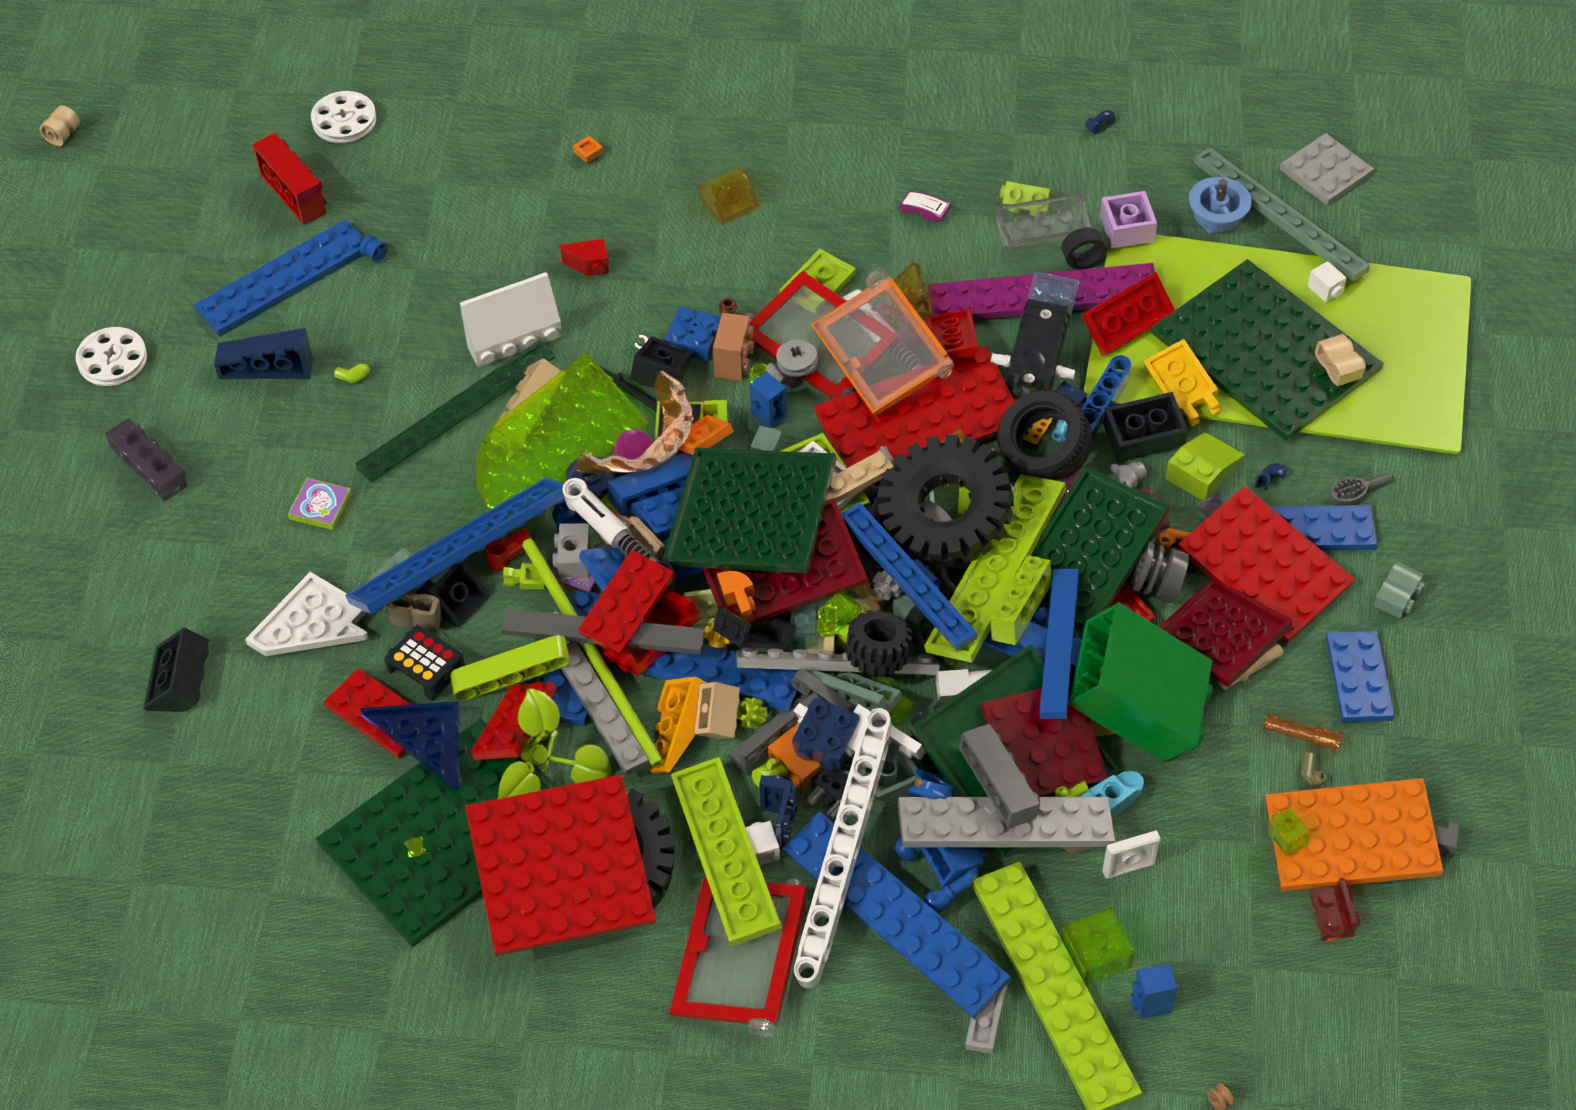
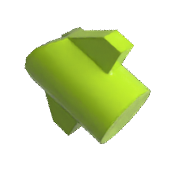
M771 758L767 763L753 770L752 779L759 787L761 775H776L782 778L787 775L788 769L776 758Z

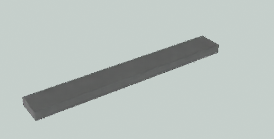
M515 609L506 610L502 627L503 635L542 639L560 635L565 637L566 641L597 644L578 632V628L586 618L584 616ZM643 623L628 647L701 655L705 630L702 628Z

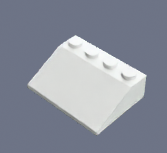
M546 272L460 303L467 347L477 367L562 337L561 321Z

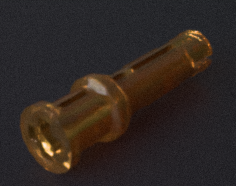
M1269 713L1263 726L1265 730L1310 742V745L1314 748L1320 746L1333 750L1334 754H1338L1344 735L1342 731L1339 733L1323 729L1321 725H1316L1314 728L1270 715Z

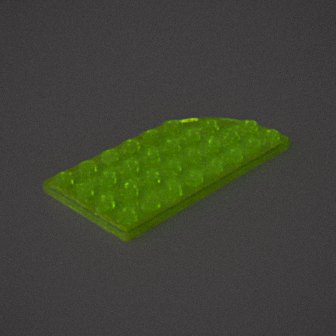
M586 351L501 417L489 429L479 446L475 461V481L482 503L487 511L545 477L565 483L567 468L574 460L587 459L586 456H597L604 459L613 452V445L622 433L630 429L640 430L648 421ZM514 528L507 532V535H510L517 528Z

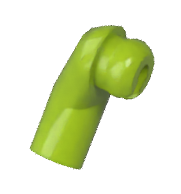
M1085 781L1070 789L1064 786L1058 787L1054 794L1056 797H1081L1089 789Z

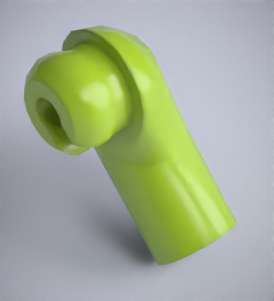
M358 364L349 370L337 367L334 377L346 382L357 383L367 377L370 373V368L367 364Z

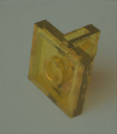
M912 262L893 281L921 319L926 320V317L932 316L931 302L920 264ZM886 293L892 321L900 326L906 319Z

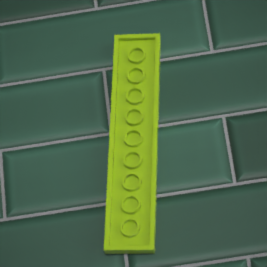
M1020 474L1012 489L1014 495V506L1011 507L1013 516L1010 525L1004 524L1006 533L1000 541L991 540L993 549L985 555L979 550L975 555L976 560L970 563L949 601L977 632V639L956 651L935 627L924 645L927 653L973 663L991 629L990 617L1027 555L1031 556L1041 534L1067 490L1065 482Z
M1021 862L976 878L971 885L1086 1109L1111 1110L1140 1098L1142 1091Z

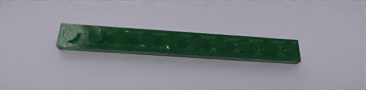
M538 340L356 462L357 470L370 482H373L518 384L526 376L525 371L527 367L542 358L548 362L555 359L554 352L541 340Z

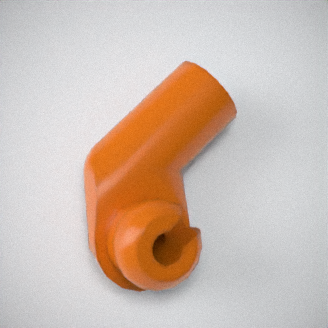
M1169 528L1157 536L1156 543L1157 545H1163L1164 548H1168L1176 542L1180 543L1191 532Z

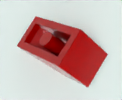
M604 238L560 245L562 264L586 276L610 273Z

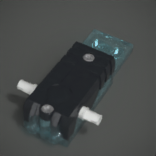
M1034 272L1011 356L993 353L991 363L1008 367L1005 383L1013 399H1019L1021 396L1023 397L1025 394L1037 390H1053L1056 377L1074 380L1075 370L1059 365L1080 280Z

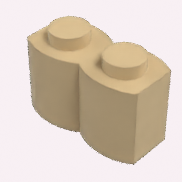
M1344 334L1317 343L1315 355L1320 364L1327 370L1330 379L1336 386L1363 377L1366 369L1365 360L1354 351L1352 341Z

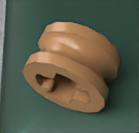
M1221 1083L1215 1085V1090L1210 1089L1207 1091L1209 1101L1217 1110H1226V1106L1230 1107L1235 1103L1230 1091Z

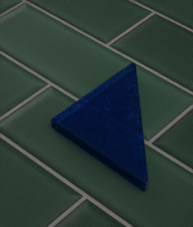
M459 701L360 708L362 717L455 791L459 790Z

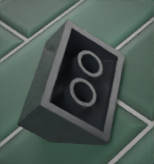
M183 627L156 646L144 710L183 712L197 704L201 696L199 692L200 684L205 675L203 670L204 664L209 654L207 650L208 638Z

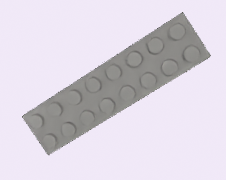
M899 797L898 800L902 848L1107 847V845L1115 843L1108 797H1039L1040 807L1036 819L1009 829L989 797H947L946 799Z

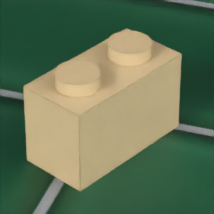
M718 682L700 684L694 734L718 740L734 738L737 728L736 717L739 705V687Z

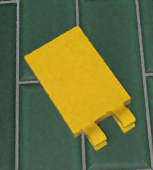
M1184 339L1143 361L1145 368L1162 394L1173 392L1181 414H1185L1191 427L1200 424L1199 415L1194 409L1199 404L1205 402L1212 416L1221 412L1218 407L1220 404L1214 397L1219 394L1217 387Z

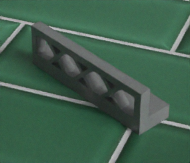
M815 692L808 698L805 695H801L794 701L790 712H780L729 754L730 761L748 775L768 758V746L798 723L799 718L794 713L797 705L801 703L809 708L814 698L820 699V696Z

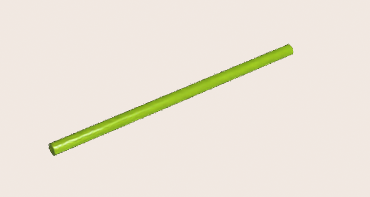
M533 539L525 540L522 546L561 613L578 616ZM579 642L647 756L652 768L660 767L664 763L662 757L595 644Z

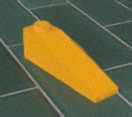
M697 677L665 681L657 711L661 712L660 722L656 723L655 731L659 733L658 741L654 744L664 763L658 768H652L651 766V773H669L696 735L694 733L700 684L706 683L705 681Z

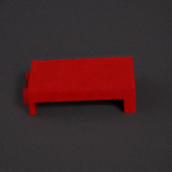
M672 591L660 597L659 601L661 604L648 615L644 623L693 627L702 618L693 600ZM600 645L603 650L602 656L610 665L615 664L623 671H629L637 676L665 652L627 647L623 655L619 656Z

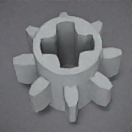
M886 571L878 572L872 580L875 583L874 592L882 599L889 600L890 598L893 599L894 596L898 598L903 591Z

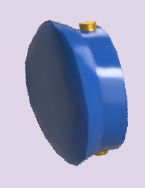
M914 770L916 776L915 783L907 791L910 796L927 797L930 799L954 797V786L949 785L928 771Z

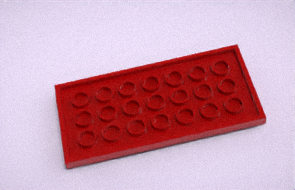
M987 345L978 348L979 354L974 355L972 358L951 360L954 364L953 368L877 416L872 414L857 391L814 406V412L827 440L845 466L849 468L877 453L882 446L887 448L894 460L900 453L907 458L910 455L907 447L916 442L919 443L921 448L927 447L926 438L938 436L940 443L945 442L946 435H958L961 443H963L965 437L980 442L996 436L1001 417H1003L1007 408L1014 403V399L996 363H991L992 355ZM938 363L870 386L869 389L877 400L880 401Z

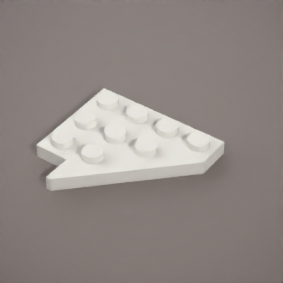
M309 572L245 640L248 646L264 656L364 641L368 639L367 632L355 624L367 612L349 604L345 596L347 593Z

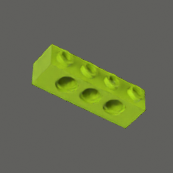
M1027 555L990 617L992 640L1012 645L1017 644L1052 584L1051 560Z

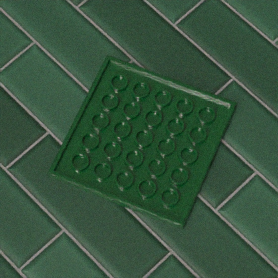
M695 448L662 561L668 562L671 566L808 573L837 460L836 454Z

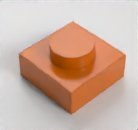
M590 135L573 145V152L586 163L604 153L603 146Z

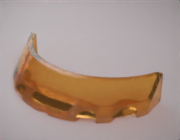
M662 370L658 372L654 391L660 400L663 410V430L658 439L641 457L635 460H628L621 456L613 455L607 459H598L586 451H582L576 470L591 474L635 472L656 467L675 456L677 451L687 441L693 417L692 407L689 405L684 393L685 389L680 381Z

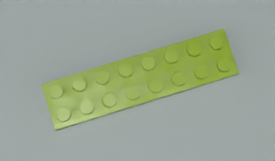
M720 757L672 773L673 783L730 946L733 947L782 929Z

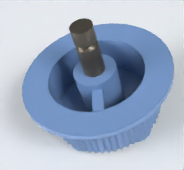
M1210 177L1199 181L1192 187L1189 193V205L1194 212L1196 222L1205 228L1208 233L1227 232L1237 227L1241 219L1248 214L1251 208V196L1248 190L1235 180L1225 177Z

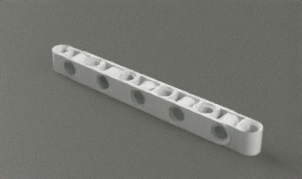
M876 708L869 712L863 732L859 738L800 940L794 974L798 983L804 988H813L821 980L886 758L892 732V723L889 713L882 708ZM878 720H884L886 722V724L883 727L873 726V724ZM864 768L872 770L868 776H861L859 772ZM850 817L858 819L857 823L852 826L846 825L845 821ZM834 867H842L844 869L838 876L830 874ZM826 917L829 919L827 925L823 927L815 925L819 918ZM806 968L814 970V974L810 978H802L801 972Z

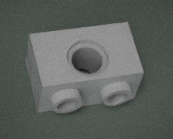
M560 524L559 533H555L554 537L555 548H558V552L553 553V568H558L559 577H588L589 572L579 559V555L582 550L590 549L591 535L589 524Z

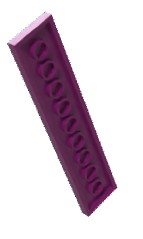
M1145 263L928 284L931 314L934 316L971 308L973 320L1022 316L1028 299L1068 306L1070 311L1091 309L1149 274L1154 273V264Z

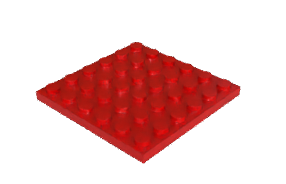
M622 774L465 805L495 957L656 923Z

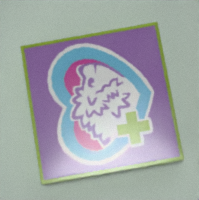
M306 478L288 513V517L290 520L334 530L352 494L351 488Z

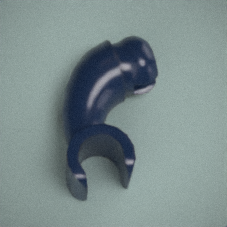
M1105 110L1094 119L1089 118L1085 122V126L1091 133L1097 134L1101 129V123L1112 124L1115 122L1116 116L1112 111Z
M1280 463L1268 465L1256 476L1254 487H1257L1258 483H1264L1266 485L1265 491L1268 490L1270 477L1278 476L1284 478L1287 467L1280 465Z

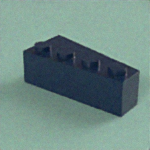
M306 328L218 343L214 366L218 379H310L313 355Z

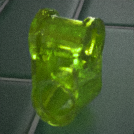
M846 592L835 594L832 599L818 609L817 616L819 621L816 625L817 632L824 637L836 635L848 623H851L854 617H858V614L862 611V605Z

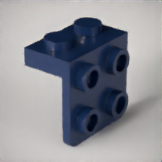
M814 698L792 739L794 752L803 760L810 761L812 759L819 762L827 770L832 771L836 769L842 771L846 763L844 752L860 721L859 715L822 699Z
M761 775L759 782L760 809L778 813L775 827L776 839L779 849L782 850L784 842L788 843L790 839V819L794 820L796 815V792L793 791L791 780L782 779L776 775Z

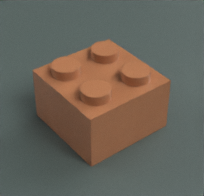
M722 313L713 345L714 373L716 378L742 381L744 372H748L750 365L748 356L752 355L754 351V341H751L754 327L750 326V316Z

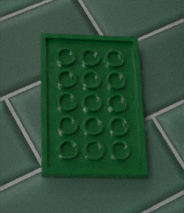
M1086 466L1041 534L1031 554L1033 557L1051 560L1052 580L1053 569H1079L1075 624L1085 628L1087 620L1110 607L1146 550L1148 543L1151 542L1170 512L1168 505ZM1052 584L1042 599L1040 606L1050 608Z

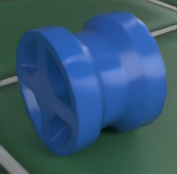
M369 235L361 242L359 250L362 255L369 256L371 261L378 263L386 256L388 245L383 241H378V238L374 235Z

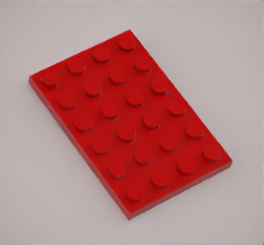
M1243 486L1184 538L1177 547L1179 551L1187 553L1189 559L1210 578L1216 579L1227 587L1231 586L1291 619L1293 627L1281 638L1287 644L1346 591L1355 580L1246 486Z

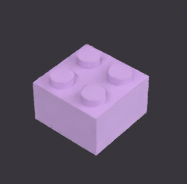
M1145 191L1102 197L1100 218L1111 248L1155 242L1157 221Z

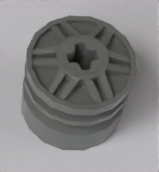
M1150 542L1132 571L1131 590L1138 592L1143 586V594L1148 595L1152 588L1156 586V598L1172 603L1176 599L1184 581L1189 556L1187 553L1171 549L1166 558H1163L1164 546L1158 545L1154 551L1155 545L1153 542Z

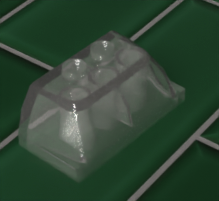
M1082 193L997 206L994 210L1004 250L1030 249L1061 244L1072 231L1086 227L1091 228Z

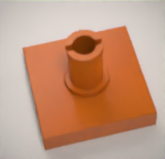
M706 415L670 440L673 447L694 455L695 448H715L714 445L733 433L734 430L730 423Z

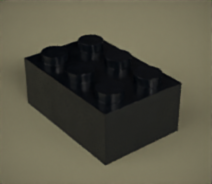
M1173 392L1105 407L1102 423L1117 462L1185 445L1188 429Z

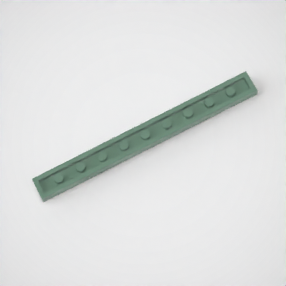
M1208 148L1194 157V164L1210 176L1225 177L1242 184L1251 196V206L1323 260L1331 263L1353 282L1369 272L1370 265L1212 148Z

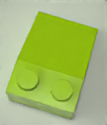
M1204 432L1183 445L1168 461L1165 479L1206 502L1244 459L1245 454Z

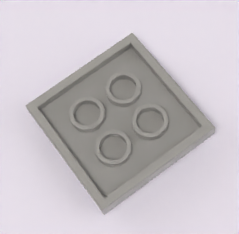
M1327 133L1292 155L1280 165V170L1327 206L1372 176L1374 172L1373 167Z

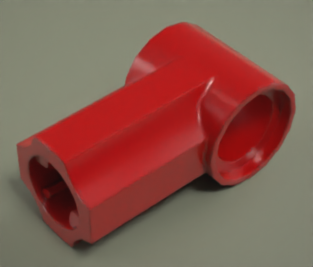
M523 528L502 540H493L486 545L489 568L494 571H502L504 567H508L511 559L525 552L522 544L525 540L531 539L529 533Z

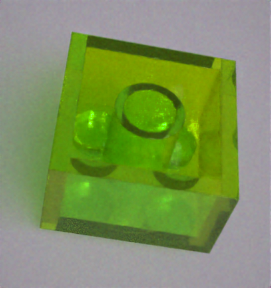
M1112 907L1062 926L1061 940L1085 985L1133 967L1135 951Z

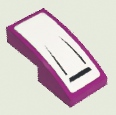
M909 191L899 205L902 212L921 213L923 220L942 221L952 207L949 202L916 191Z

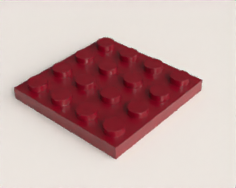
M1214 578L1208 581L1159 626L1162 630L1211 659L1210 677L1227 687L1232 685L1293 627L1291 619L1231 586L1227 587Z
M1073 681L1070 682L1068 704H1069V699H1070V694H1071V690H1072ZM1042 689L990 700L980 704L986 725L990 724L994 731L1000 734L1007 752L1013 755L1019 771L1025 774L1029 787L1039 797L1054 794L1055 790L1061 786L1070 789L1085 781L1086 785H1091L1107 779L1090 718L1068 705L1067 719H1040Z

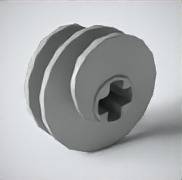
M789 340L783 343L777 350V366L785 375L801 377L814 373L818 367L817 350L814 345L807 341Z

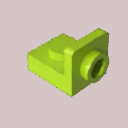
M727 400L703 402L704 416L710 415L728 422Z

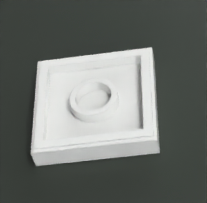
M1157 830L1107 845L1102 870L1105 878L1110 879L1153 866L1160 842Z

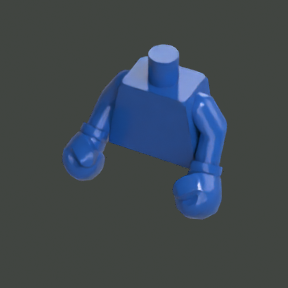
M899 838L895 845L898 857L904 861H916L921 850H923L943 887L938 891L933 890L929 892L924 899V902L938 914L944 912L958 894L971 886L979 875L978 870L987 859V851L984 847L902 848V838Z

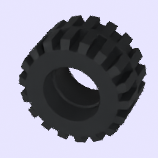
M870 610L866 614H858V617H854L851 620L848 628L845 648L847 660L851 661V665L854 668L858 667V671L862 673L868 672V675L874 676V674H879V676H885V674H895V671L903 669L908 660L912 638L911 629L908 628L909 625L907 622H903L900 616H894L891 612L885 613L883 610H877V612Z

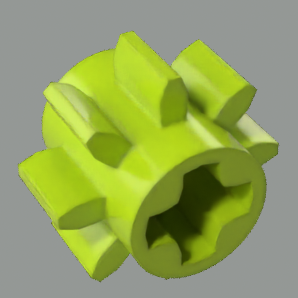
M745 698L744 701L739 703L736 719L742 720L740 723L741 727L758 729V726L766 721L767 708L761 706L762 700Z

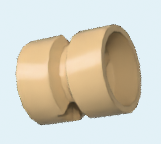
M60 105L43 122L39 129L42 136L48 142L55 146H62L69 136L78 129L81 121L73 110Z

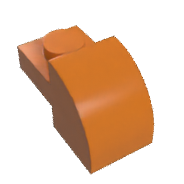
M737 571L718 573V580L727 606L737 603L742 618L747 622L754 621L752 611H755L756 607L752 598L756 597L751 580L746 575Z

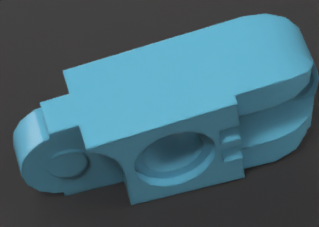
M1124 771L1118 776L1113 774L1092 787L1081 797L1114 796L1115 799L1108 797L1111 819L1113 820L1135 803L1136 798L1142 794L1143 777L1135 771Z

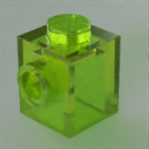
M1292 808L1284 812H1277L1269 820L1268 834L1286 857L1309 844L1310 831Z

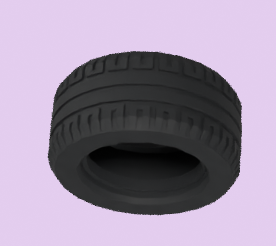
M1037 390L1025 394L1023 397L1021 396L1007 408L998 425L997 442L999 451L1017 476L1023 474L1060 482L1065 481L1067 478H1071L1072 475L1074 476L1083 467V463H1086L1091 452L1093 435L1086 416L1073 399L1058 391ZM1044 418H1057L1067 423V437L1064 444L1055 453L1039 458L1023 453V438L1026 431L1035 422Z

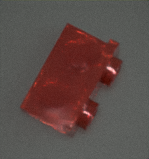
M1339 878L1335 886L1311 888L1309 896L1322 941L1354 937L1357 926H1360V916L1358 911L1353 909V892L1350 886L1347 887L1345 878Z

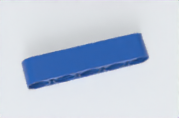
M1117 355L1111 359L1081 409L1088 422L1092 423L1090 427L1093 439L1103 424L1105 407L1115 404L1129 380L1131 361L1126 356Z

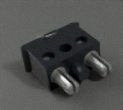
M845 764L842 771L825 769L814 781L815 790L807 798V802L811 805H814L822 795L825 797L821 803L825 807H828L832 802L835 803L827 812V816L830 819H834L838 814L850 772L849 769H851L852 765Z

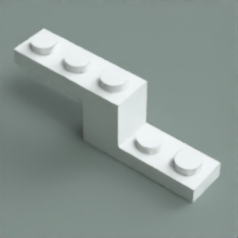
M801 703L794 710V713L799 718L797 721L799 724L808 709ZM859 704L853 712L859 715L860 721L844 752L849 757L853 754L855 755L859 738L870 712ZM878 720L873 724V726L883 727L886 724V722L884 720ZM892 726L889 745L892 742L899 746L898 751L910 759L914 756L920 760L926 752L922 744Z

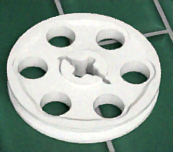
M340 91L323 97L315 104L311 112V121L314 131L320 138L332 143H350L365 137L371 132L376 123V112L374 104L367 96L353 91ZM340 100L347 101L344 104H337ZM358 105H366V107L362 109L356 108ZM324 110L330 111L325 115L319 114L321 111ZM363 119L369 120L367 123L364 124L358 123L360 120ZM325 125L332 126L327 130L321 129ZM343 130H351L348 134H341Z
M123 327L104 328L90 334L81 342L76 352V363L81 375L87 381L100 386H114L131 380L141 372L147 360V351L142 338L136 332ZM103 338H110V341L107 343H99ZM125 339L133 340L130 344H121ZM86 353H95L91 358L83 357ZM131 355H140L136 360L128 359ZM95 368H100V369H102V370H101L99 373H97V374H91V373H90L91 370H93V369H95ZM117 369L124 370L120 375H113V372Z

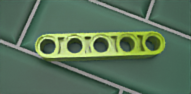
M560 635L551 636L453 670L450 675L455 699L461 701L469 700L567 666L570 663L566 638Z

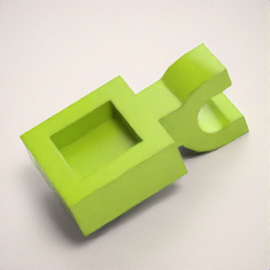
M522 563L521 569L504 567L503 586H514L520 583V589L545 590V584L533 564Z

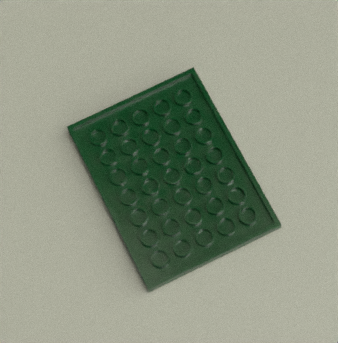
M1248 259L1180 306L1175 312L1152 326L1151 333L1168 347L1184 339L1213 383L1285 441L1329 410L1383 367V362ZM1344 334L1352 341L1354 351L1365 360L1366 369L1361 379L1336 386L1330 379L1327 370L1318 361L1315 349L1319 341Z
M481 718L316 838L317 844L411 947H414L483 894L465 805L498 799L499 786L505 770L515 762H524L520 757L474 759L471 751L487 726ZM540 779V783H541L540 790L550 789V788Z

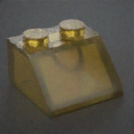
M743 166L733 167L696 185L704 205L720 224H724L759 207Z

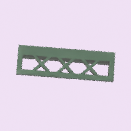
M806 670L853 706L857 707L859 704L870 712L873 709L882 708L890 714L902 697V693L898 689L851 672L826 671L831 673L830 676L823 673L824 671ZM886 694L891 695L888 701L884 696Z

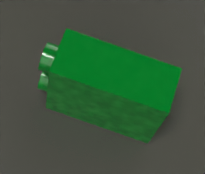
M1118 602L1086 621L1068 705L1165 762L1185 751L1188 753L1195 751L1204 739L1205 727L1201 725L1204 706L1208 703L1213 692V687L1209 683L1212 660Z

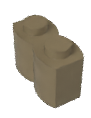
M406 592L403 598L386 604L392 624L405 628L415 627L418 624L428 632L438 631L443 617L438 598L427 594L414 595L411 592Z

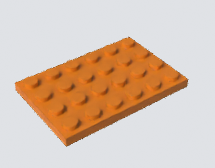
M1423 778L1265 794L1281 892L1443 876L1442 862Z

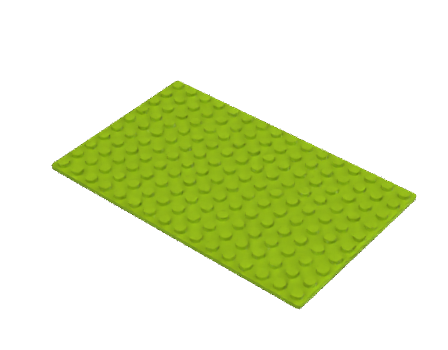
M1158 234L1155 236V242L1111 248L1110 243L1108 244L1105 267L1153 263L1155 272L1175 310L1248 259L1383 362V367L1379 372L1299 432L1449 454L1460 453L1471 293L1470 277L1368 263L1370 265L1368 273L1354 282L1346 277L1343 294L1326 303L1308 287L1311 271L1326 262L1319 256ZM1152 327L1106 355H1101L1092 339L1084 386L1087 399L1111 359L1117 355H1123L1130 359L1131 371L1129 380L1114 405L1162 394L1143 363L1147 358L1168 348L1167 345L1151 333ZM1218 386L1216 387L1219 394L1214 397L1220 404L1218 406L1221 410L1220 413L1212 416L1205 402L1194 407L1199 415L1198 418L1269 428Z

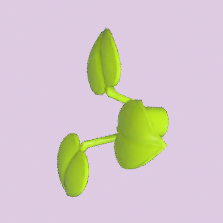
M527 689L526 696L518 712V723L526 734L532 736L540 735L522 750L521 758L524 762H515L505 770L499 786L498 799L540 791V779L535 774H532L535 770L533 765H542L546 760L573 765L571 779L575 784L610 777L612 767L603 749L591 744L578 749L575 754V761L549 756L547 749L538 743L545 737V731H553L558 727L560 721L559 709L556 703L545 693L535 689Z

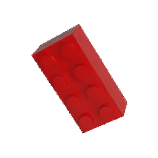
M273 133L252 144L261 177L303 225L327 214L325 209L327 202L321 192L323 185L320 179L312 175L307 164L303 165L298 154L289 149L285 139L281 140L276 133Z

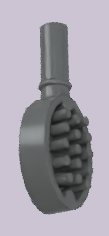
M1389 473L1366 481L1358 477L1342 478L1332 485L1329 500L1335 506L1357 505L1364 500L1367 490H1372L1375 487L1391 482V476Z

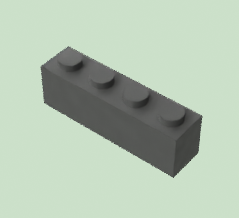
M990 724L963 732L959 750L1007 828L1009 829L1035 820L1040 807L1039 796L1029 787L1025 774L1019 771L1013 755L1007 752L1000 734L995 732Z

